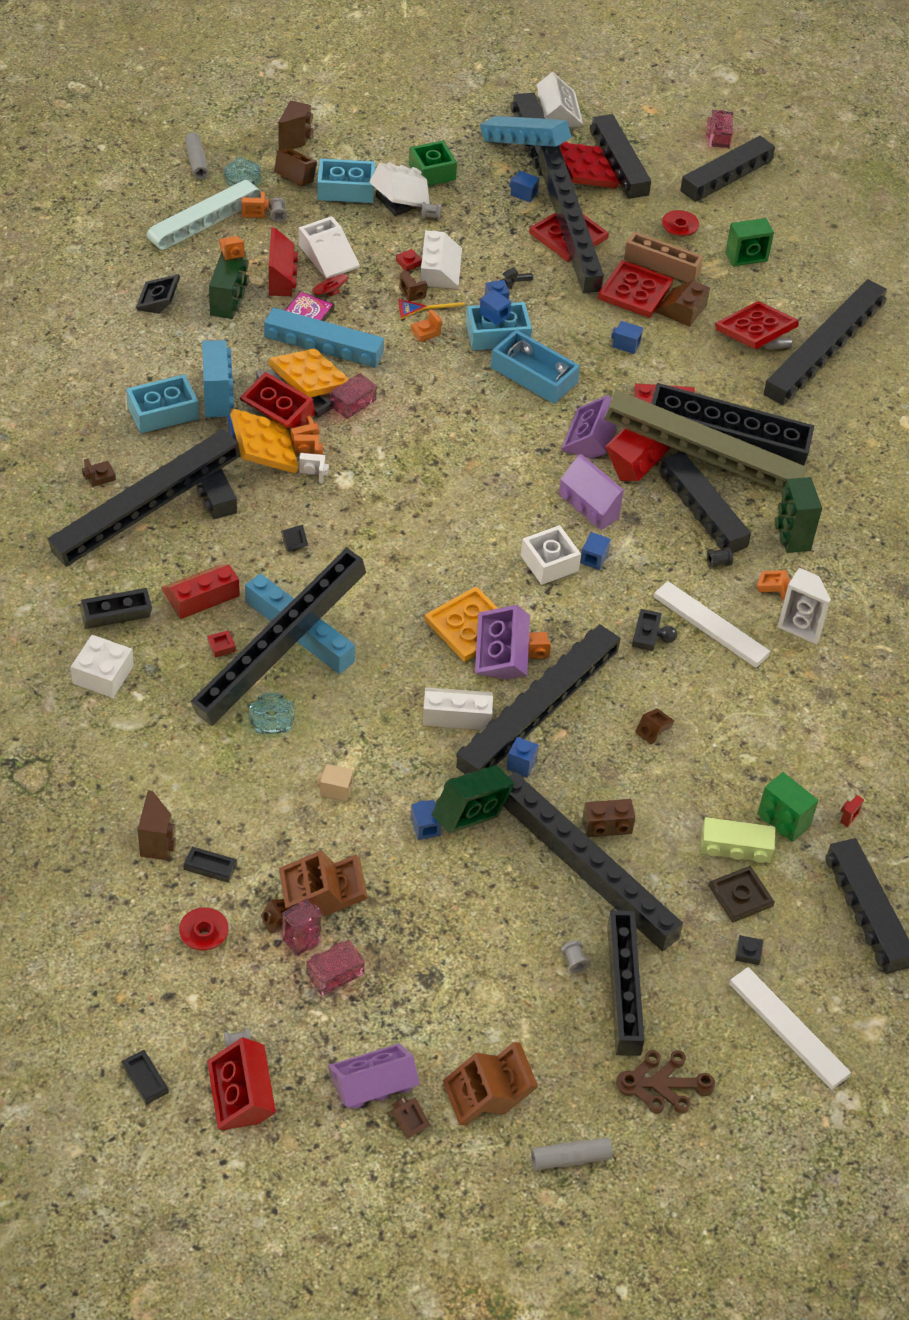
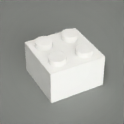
M560 525L528 536L522 540L521 557L541 585L579 571L581 553Z
M91 635L71 665L73 684L114 698L134 667L133 650Z

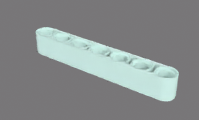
M243 180L152 226L147 232V239L160 250L167 249L241 211L242 197L261 198V190L250 181Z

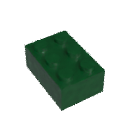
M221 251L209 284L210 316L233 319L235 312H239L240 299L244 298L245 293L244 286H248L249 275L246 274L249 266V260H246V251H244L245 257L225 260Z
M811 477L786 479L785 488H782L781 492L782 500L778 504V516L775 517V528L779 529L781 545H784L786 553L811 551L822 512V505Z
M498 765L466 773L456 778H450L445 782L444 789L435 802L436 806L431 815L449 834L498 818L515 783Z

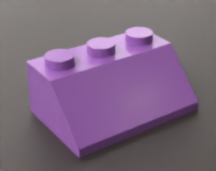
M609 395L577 409L561 448L564 452L575 455L582 454L590 459L607 453L605 446L613 439L617 428L616 424L604 420L611 401Z
M579 454L560 479V496L600 530L619 519L624 490L586 457Z
M518 605L479 612L475 673L477 675L502 679L527 676L530 615Z
M400 1043L328 1065L340 1101L350 1108L361 1107L364 1105V1102L373 1099L376 1101L384 1100L389 1097V1094L395 1092L406 1093L411 1091L414 1086L420 1085L414 1056Z

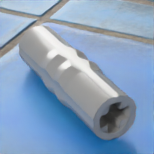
M190 133L185 137V143L193 176L199 180L205 179L209 173L201 138L197 133Z
M609 1137L585 1141L576 1140L571 1143L563 1142L557 1145L531 1148L534 1170L569 1167L611 1160L613 1156Z

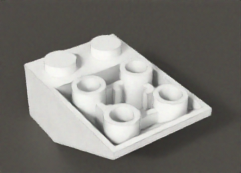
M332 216L299 227V247L326 279L360 268L342 227Z

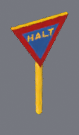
M398 299L401 319L423 309L465 305L464 302L423 305Z

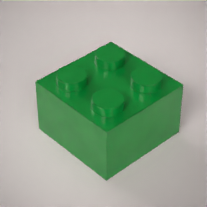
M444 140L409 147L410 168L415 167L422 172L421 175L427 179V186L456 180L457 161Z
M767 218L730 224L725 253L733 267L768 261L774 231Z
M782 772L764 787L757 814L764 822L774 826L780 835L793 842L811 827L819 800Z

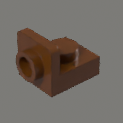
M408 271L400 273L399 288L408 301L426 297V281L416 283Z
M88 458L84 459L82 474L85 480H89L92 487L116 480V474L109 461L91 465Z
M657 708L643 714L635 733L648 743L653 744L656 742L659 733L672 727L674 720Z
M284 899L270 900L261 914L262 921L269 933H275L279 925L301 923L304 918L300 909L289 912L285 908Z
M403 1097L392 1103L393 1109L387 1112L389 1117L394 1116L406 1139L430 1126L416 1098L407 1100L406 1097Z

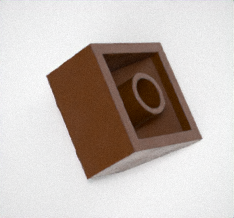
M290 100L278 121L279 150L305 146L308 139L312 138L313 128H311V123L313 121V113H311V105Z
M695 281L674 287L658 306L656 313L690 327L707 306L710 287Z
M148 790L137 829L140 857L168 861L170 852H174L177 839L174 837L176 825L172 824L169 810L153 791Z

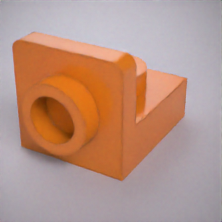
M261 192V198L242 197V217L265 218V210H269V199H265V192Z
M238 236L219 239V246L225 260L245 257L244 241L240 240Z
M433 309L429 310L428 319L411 324V331L419 342L441 335L442 319Z
M311 416L306 417V425L291 428L293 448L294 434H319L318 424L313 422Z
M294 434L295 455H300V453L323 455V443H319V435Z
M786 570L762 571L757 588L759 592H780L782 600H785L788 584L791 579H789Z
M530 632L528 659L549 658L551 642L548 641L547 632Z

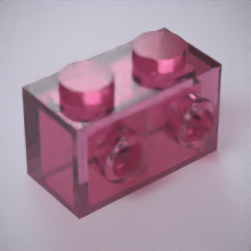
M712 110L711 117H707L706 139H709L708 146L730 149L733 134V112Z
M361 373L357 374L331 391L330 401L333 403V409L346 419L350 418L376 401L377 385Z
M307 898L282 913V940L296 956L306 950L314 949L321 942L322 913Z
M350 939L342 943L338 942L329 950L321 954L317 953L306 961V974L321 996L363 975L365 969V960Z

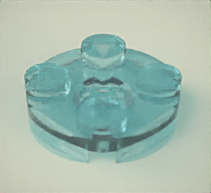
M237 157L235 161L230 162L224 168L225 181L229 186H233L243 180H248L256 186L261 181V166L246 160L244 157Z
M265 693L258 696V700L250 704L249 719L255 731L259 734L285 733L291 729V725L294 722L295 707L290 699L289 701L284 699L282 694ZM269 711H274L277 715L269 716L267 714H269Z

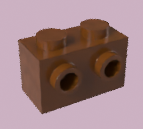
M290 148L279 150L276 155L274 172L281 175V178L294 181L296 185L305 186L308 183L314 182L317 161Z
M619 799L585 802L582 820L586 836L601 837L632 834L635 823L632 800Z

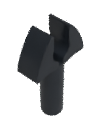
M514 267L502 273L506 279H500L505 281L508 289H512L515 282L532 281L533 274H518Z

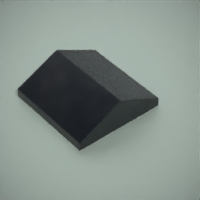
M176 274L145 282L136 309L157 314L163 311L173 299L180 275Z

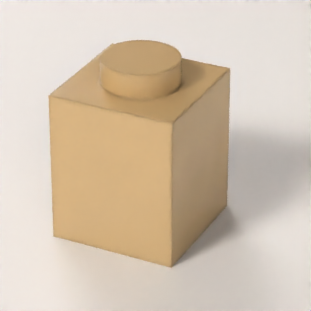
M326 764L324 772H320L317 779V786H320V796L348 801L353 785V769Z

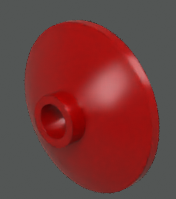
M673 210L663 216L662 225L666 231L673 235L688 236L698 230L699 220L688 211Z
M337 275L319 283L312 289L313 294L321 295L328 293L329 296L338 294L340 292L339 288L348 280V275Z
M201 907L189 911L182 918L179 925V934L182 941L188 947L199 951H207L220 946L227 938L229 931L226 917L218 910L209 907Z

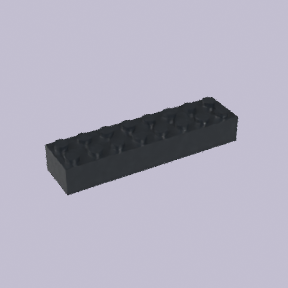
M656 384L651 404L800 465H805L815 425L668 385Z

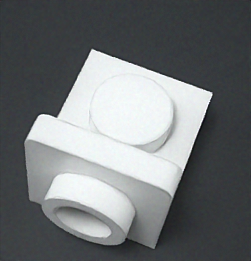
M300 453L299 473L319 475V483L323 484L324 476H328L329 464H325V455Z

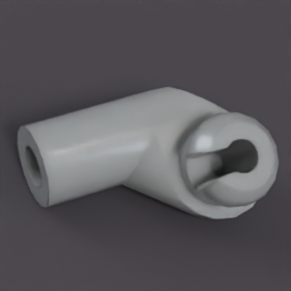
M790 338L775 339L764 344L763 347L766 350L791 348L792 340Z

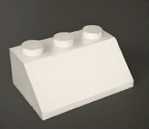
M554 72L537 84V94L541 101L540 106L545 119L567 120L569 127H581L583 125L576 93Z
M389 162L387 164H378L369 183L390 201L422 207L423 202L430 204L427 179L421 175L422 172L415 167L410 169L404 165L396 166Z
M425 230L420 282L426 281L428 287L458 289L462 248L445 232Z
M801 568L797 570L788 584L778 623V628L816 645L819 643L831 601L819 576Z
M425 687L422 726L484 730L492 719L493 693Z

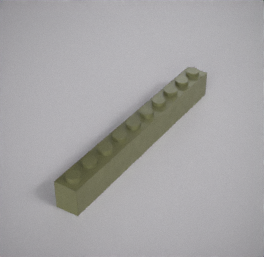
M615 390L604 420L780 492H782V488H785L786 479L804 478L807 467L619 390Z

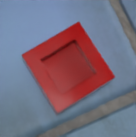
M413 249L396 255V262L405 271L417 268L422 264V259Z
M229 630L207 636L208 644L215 658L236 652V645Z
M856 795L851 802L847 800L840 811L843 813L840 823L849 827L861 811L864 802L863 798Z

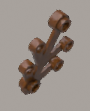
M650 1050L646 1053L645 1060L634 1071H623L616 1080V1086L623 1095H636L655 1114L663 1111L665 1106L664 1099L674 1106L676 1112L680 1114L688 1112L690 1108L689 1098L678 1096L669 1088L694 1089L701 1096H709L715 1087V1080L708 1073H701L696 1078L669 1077L677 1068H681L685 1063L686 1055L680 1050L673 1051L670 1060L653 1077L643 1076L650 1068H655L659 1065L661 1056L659 1052ZM649 1057H654L657 1060L651 1061L649 1060ZM674 1057H679L682 1061H676ZM625 1080H630L634 1083L628 1084ZM701 1080H705L709 1082V1084H703ZM644 1088H653L662 1097L652 1096ZM657 1102L661 1106L655 1107L652 1103ZM678 1103H685L686 1107H680Z

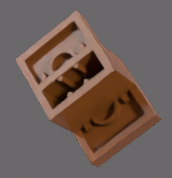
M321 850L279 868L285 908L289 912L313 904L324 916H327L368 899L361 860L356 854L334 863Z
M513 1042L497 1056L474 1053L443 1080L458 1123L465 1126L482 1112L505 1115L538 1088L522 1045L518 1042Z

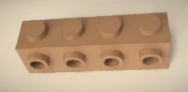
M635 231L626 242L624 260L687 283L690 281L696 282L701 274L704 258L702 255Z

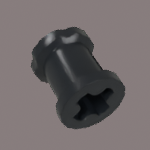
M730 547L717 551L708 549V566L710 568H715L716 565L722 564L731 566L733 564V554Z

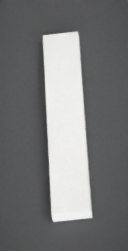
M669 581L654 592L655 599L755 668L769 657L770 650Z
M749 967L730 979L729 985L831 1090L850 1077L851 1072Z

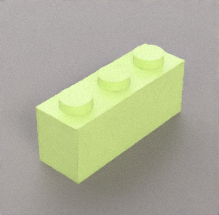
M705 817L701 835L700 854H707L713 857H729L735 860H751L758 863H771L775 848L774 826Z

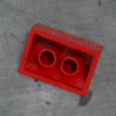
M271 227L268 265L269 296L292 297V290L296 289L297 277L293 276H297V264L294 263H298V251H294V243L276 228Z
M264 372L239 397L242 402L287 428L304 426L306 424V417L311 416L312 418L315 415L312 398L267 372Z
M623 428L605 446L620 481H640L671 448L626 428Z
M229 564L214 566L161 587L162 592L180 619L240 596L239 578Z
M242 1037L207 1060L217 1128L219 1130L257 1125L276 1113L264 1044Z

